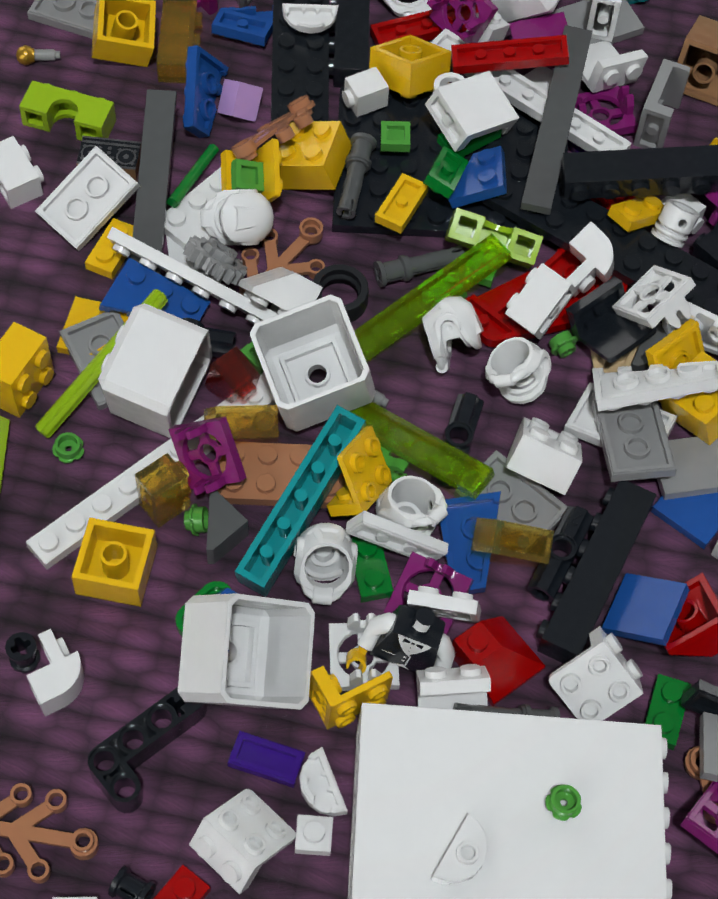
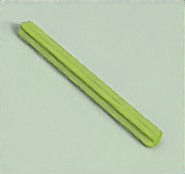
M154 289L141 304L145 303L161 310L168 302V299L163 292ZM118 331L36 424L35 428L41 435L50 438L99 382L98 378L102 372V363L108 353L111 354L116 344L115 339Z

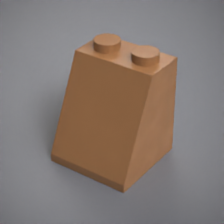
M699 15L685 38L677 63L691 68L684 94L718 106V21Z

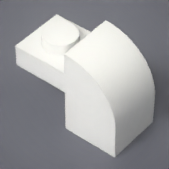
M590 222L569 242L570 252L582 262L566 278L577 289L573 295L574 297L580 292L586 293L596 282V276L603 283L608 281L614 269L613 247L609 238L595 224Z
M51 629L38 634L42 649L50 664L26 675L31 690L45 717L72 703L81 692L84 684V671L78 651L70 654L63 638L56 639Z

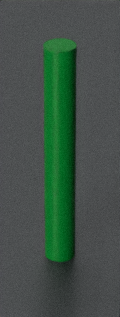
M209 144L170 195L167 202L171 207L176 208L219 152V148L215 144Z

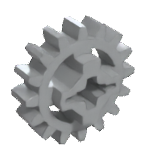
M194 235L193 238H189L183 249V254L188 256L187 260L195 263L193 268L196 271L219 283L223 280L228 285L232 283L236 286L248 272L247 266L243 265V261L236 258L238 253L233 248L221 243L218 239L210 237L208 241L205 237L200 239Z

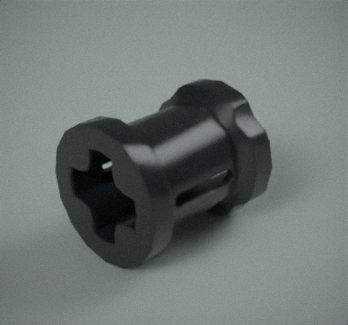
M18 632L10 636L6 641V654L14 671L27 674L37 669L41 657L32 635L26 632ZM25 650L27 654L21 656L19 652Z
M123 866L114 877L108 889V895L113 898L118 896L122 899H151L157 884L153 881L145 882L130 873L129 867Z

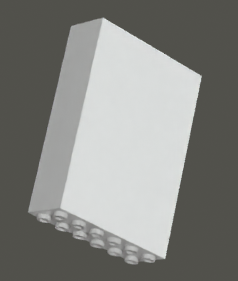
M362 703L356 733L347 899H671L672 881L666 878V865H669L671 860V845L665 842V829L669 827L670 811L668 807H664V794H667L669 777L667 772H663V759L665 760L667 756V739L662 738L661 725ZM557 785H570L579 792L582 809L577 817H570L567 821H560L553 817L552 811L547 810L545 804L546 797L551 794L553 787ZM565 800L560 801L562 806L567 805ZM469 813L480 823L487 837L488 851L482 868L472 879H467L461 883L443 885L432 881L433 874Z

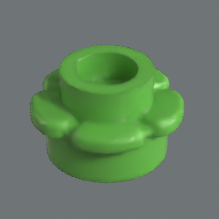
M568 330L557 334L548 343L552 349L550 353L554 356L559 355L560 358L571 355L576 350L575 345L578 338L572 336Z
M66 432L56 438L52 451L54 456L59 458V461L72 463L73 460H79L83 456L84 448L82 446L84 443L76 434ZM66 448H72L70 451H66Z
M192 504L189 511L184 513L185 528L190 530L195 536H199V533H206L208 530L209 512L206 506L198 507L197 504Z
M557 785L551 789V794L546 797L545 804L547 810L552 811L553 817L560 821H567L570 817H577L582 809L580 804L581 796L570 785ZM565 800L567 805L562 806L560 801Z

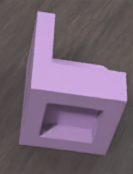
M224 79L217 112L249 121H256L263 88Z

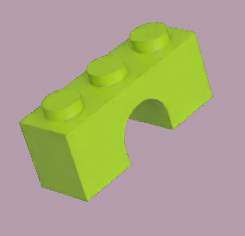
M33 80L19 105L23 125L50 132L54 123L63 118L74 119L76 138L81 141L83 136L108 138L116 123L114 102L108 101L105 98H97L75 90H67L55 87L49 83H40Z
M456 208L452 214L444 240L500 257L502 260L526 268H531L535 264L543 236L517 227L508 228L487 221L484 216Z

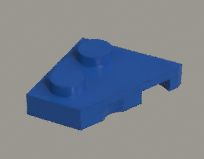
M273 5L272 11L256 12V6L220 8L212 22L211 33L249 42L254 45L265 46L273 30Z
M498 146L473 153L455 190L448 199L452 209L507 194L505 154L502 147Z

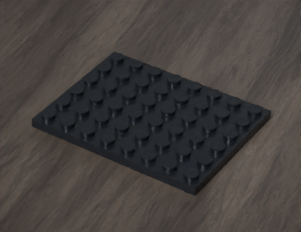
M340 87L338 121H341L349 140H351L353 134L363 132L372 135L376 139L377 144L376 148L371 152V168L364 175L356 215L351 219L342 218L344 210H342L340 216L336 213L348 169L346 164L344 165L334 190L332 232L445 238L452 214L456 208L484 216L487 221L508 228L517 227L532 232L482 204V201L452 209L449 200L443 195L433 192L430 187L401 234L375 223V214L401 174L404 173L424 182L437 155L442 149L437 142L438 134L442 133V131L425 106L433 91L418 94L415 98H404L400 96V93L390 89L388 106L356 117L351 107H346L342 98L344 87ZM512 105L519 116V119L507 133L501 134L500 138L469 153L463 158L469 161L473 153L501 146L505 154V168L514 158L531 166L541 122ZM381 121L410 122V152L381 151ZM568 139L564 153L568 152ZM560 169V174H559L558 182H560L561 184H563V183H562V172H561V169ZM545 238L542 240V243H552Z

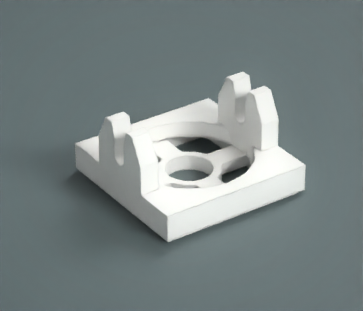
M653 265L612 308L617 315L652 329L662 319L666 324L679 329L681 323L676 313L678 311L686 319L691 317L690 305L684 297L696 284L691 277ZM669 283H674V288L668 294L664 293V288ZM649 304L655 306L650 312L647 307Z
M354 613L348 617L347 623H329L330 674L333 673L336 676L342 691H350L388 671L393 676L390 690H399V666L373 656L372 663L366 666L363 674L361 669H358L359 665L355 661L351 662L350 664L356 670L350 673V675L345 673L340 664H346L348 652H339V648L347 638L354 634H357V640H359L370 619L376 616L374 613H368L365 620H360L359 614ZM376 663H388L383 673L373 669Z

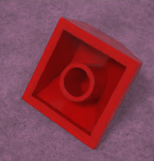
M701 573L685 582L690 591L669 641L665 646L670 655L713 657L718 654V597L705 575Z
M503 616L481 620L453 640L455 650L454 661L459 667L465 664L486 666L491 677V691L487 692V700L492 706L499 703L546 667Z

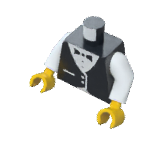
M399 605L392 613H384L370 619L357 642L359 647L353 648L347 653L346 669L349 668L351 662L360 661L358 669H361L363 674L366 670V654L368 651H370V655L413 672L434 666L452 668L455 650L450 637L444 634L446 623L444 620L437 618L431 609L422 607L417 610L407 605Z

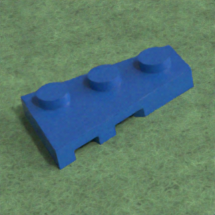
M194 45L188 47L185 63L187 71L186 86L184 88L183 128L198 138L210 136L217 111L214 103L215 98L221 95L223 88L220 84L221 77L227 75L229 67L200 46Z
M128 258L102 300L99 310L127 313L126 316L129 317L133 307L141 305L154 289H158L168 299V302L161 309L162 311L181 319L192 318L201 321L209 307L210 301L139 262Z
M501 491L445 499L448 505V515L439 524L442 541L449 543L448 554L445 555L446 564L455 569L456 572L474 580L468 592L469 594L486 591Z

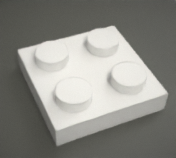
M419 586L418 591L409 590L407 599L409 607L417 610L422 607L429 608L435 613L436 617L472 623L480 621L479 601L473 599L472 594L454 591L452 597L439 594V589L427 586Z

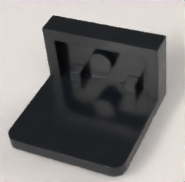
M615 276L566 308L572 335L576 336L580 342L609 363L617 361L657 333L656 326L652 329L616 314L612 306L625 292L622 281Z

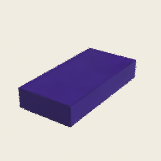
M239 731L227 763L228 767L294 788L306 752Z

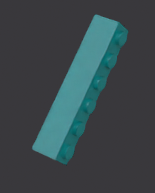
M339 405L336 406L236 568L235 575L239 583L264 597L268 595L294 552L296 538L309 527L342 473L337 456L366 426V420Z

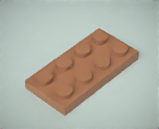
M235 441L247 478L241 482L225 484L217 491L230 504L275 506L312 445ZM222 455L219 461L222 473L226 467V455ZM343 473L340 474L320 508H327L326 505L334 498L336 492L346 484Z

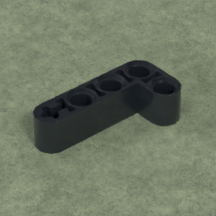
M177 687L90 751L88 766L91 776L114 808L122 813H132L141 806L143 791L140 780L133 770L201 721L206 715L207 704L197 703L194 706L189 702L185 704L178 693ZM165 718L171 721V724L166 728L154 726V723L159 719ZM132 739H138L143 742L137 749L131 750L125 747ZM104 760L114 762L113 766L107 771L97 769V765ZM123 787L135 789L132 796L128 798L117 796L118 791Z

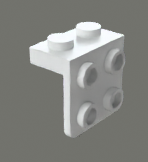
M608 41L590 44L582 80L592 93L637 82L643 72L648 56L642 49L619 54Z
M599 626L589 633L591 647L549 675L550 685L577 719L603 721L644 694L640 681L643 674L633 659L627 661L620 653L623 648L614 634L610 633L607 635Z
M465 664L458 668L434 666L428 667L425 670H416L418 707L453 709L455 703L488 706L487 692L491 691V677L486 666Z
M245 789L205 816L189 845L225 882L241 894L249 888L260 867L294 841L296 832L252 790Z

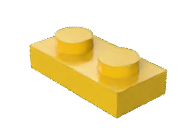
M402 173L375 214V223L401 234L428 193L429 186L418 179Z
M651 195L613 204L607 215L627 232L653 225L656 221H659L658 216L664 205L658 197Z
M115 218L111 220L85 261L87 270L112 280L127 257L112 249L114 244L107 236L112 227L131 237L133 236V225Z

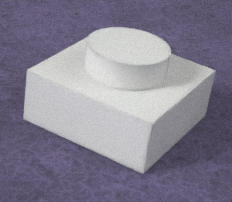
M298 814L295 854L330 856L333 817Z

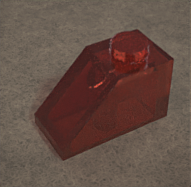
M236 346L211 363L204 386L210 392L232 404L239 398L242 401L248 399L257 391L256 385L260 374Z

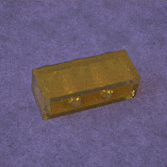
M163 0L157 54L158 82L186 83L187 70L185 63L188 47L194 45L201 47V33H197V29L203 28V12H198L197 0Z

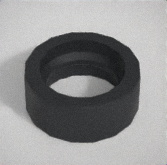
M333 264L323 268L315 275L312 282L323 287L317 299L322 298V291L327 286L333 284L349 285L358 293L357 299L344 305L350 322L356 321L364 314L368 305L369 288L368 281L363 273L355 267L345 264Z

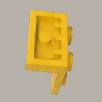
M273 138L256 150L258 155L250 160L263 162L264 192L261 194L270 203L280 197L283 189V181L280 178L282 153L279 150V140ZM224 150L221 153L222 191L232 190L231 162L236 159L232 150Z
M371 425L365 426L337 456L346 484L336 492L334 498L326 505L330 516H351L367 511L392 482L390 468L386 465L380 441L376 437Z
M323 665L311 671L309 697L327 730L336 725L338 728H343L356 719L355 715L360 713L362 703L386 704L385 700L388 699L393 676L388 671L340 695L342 688L338 679L333 673L329 675Z

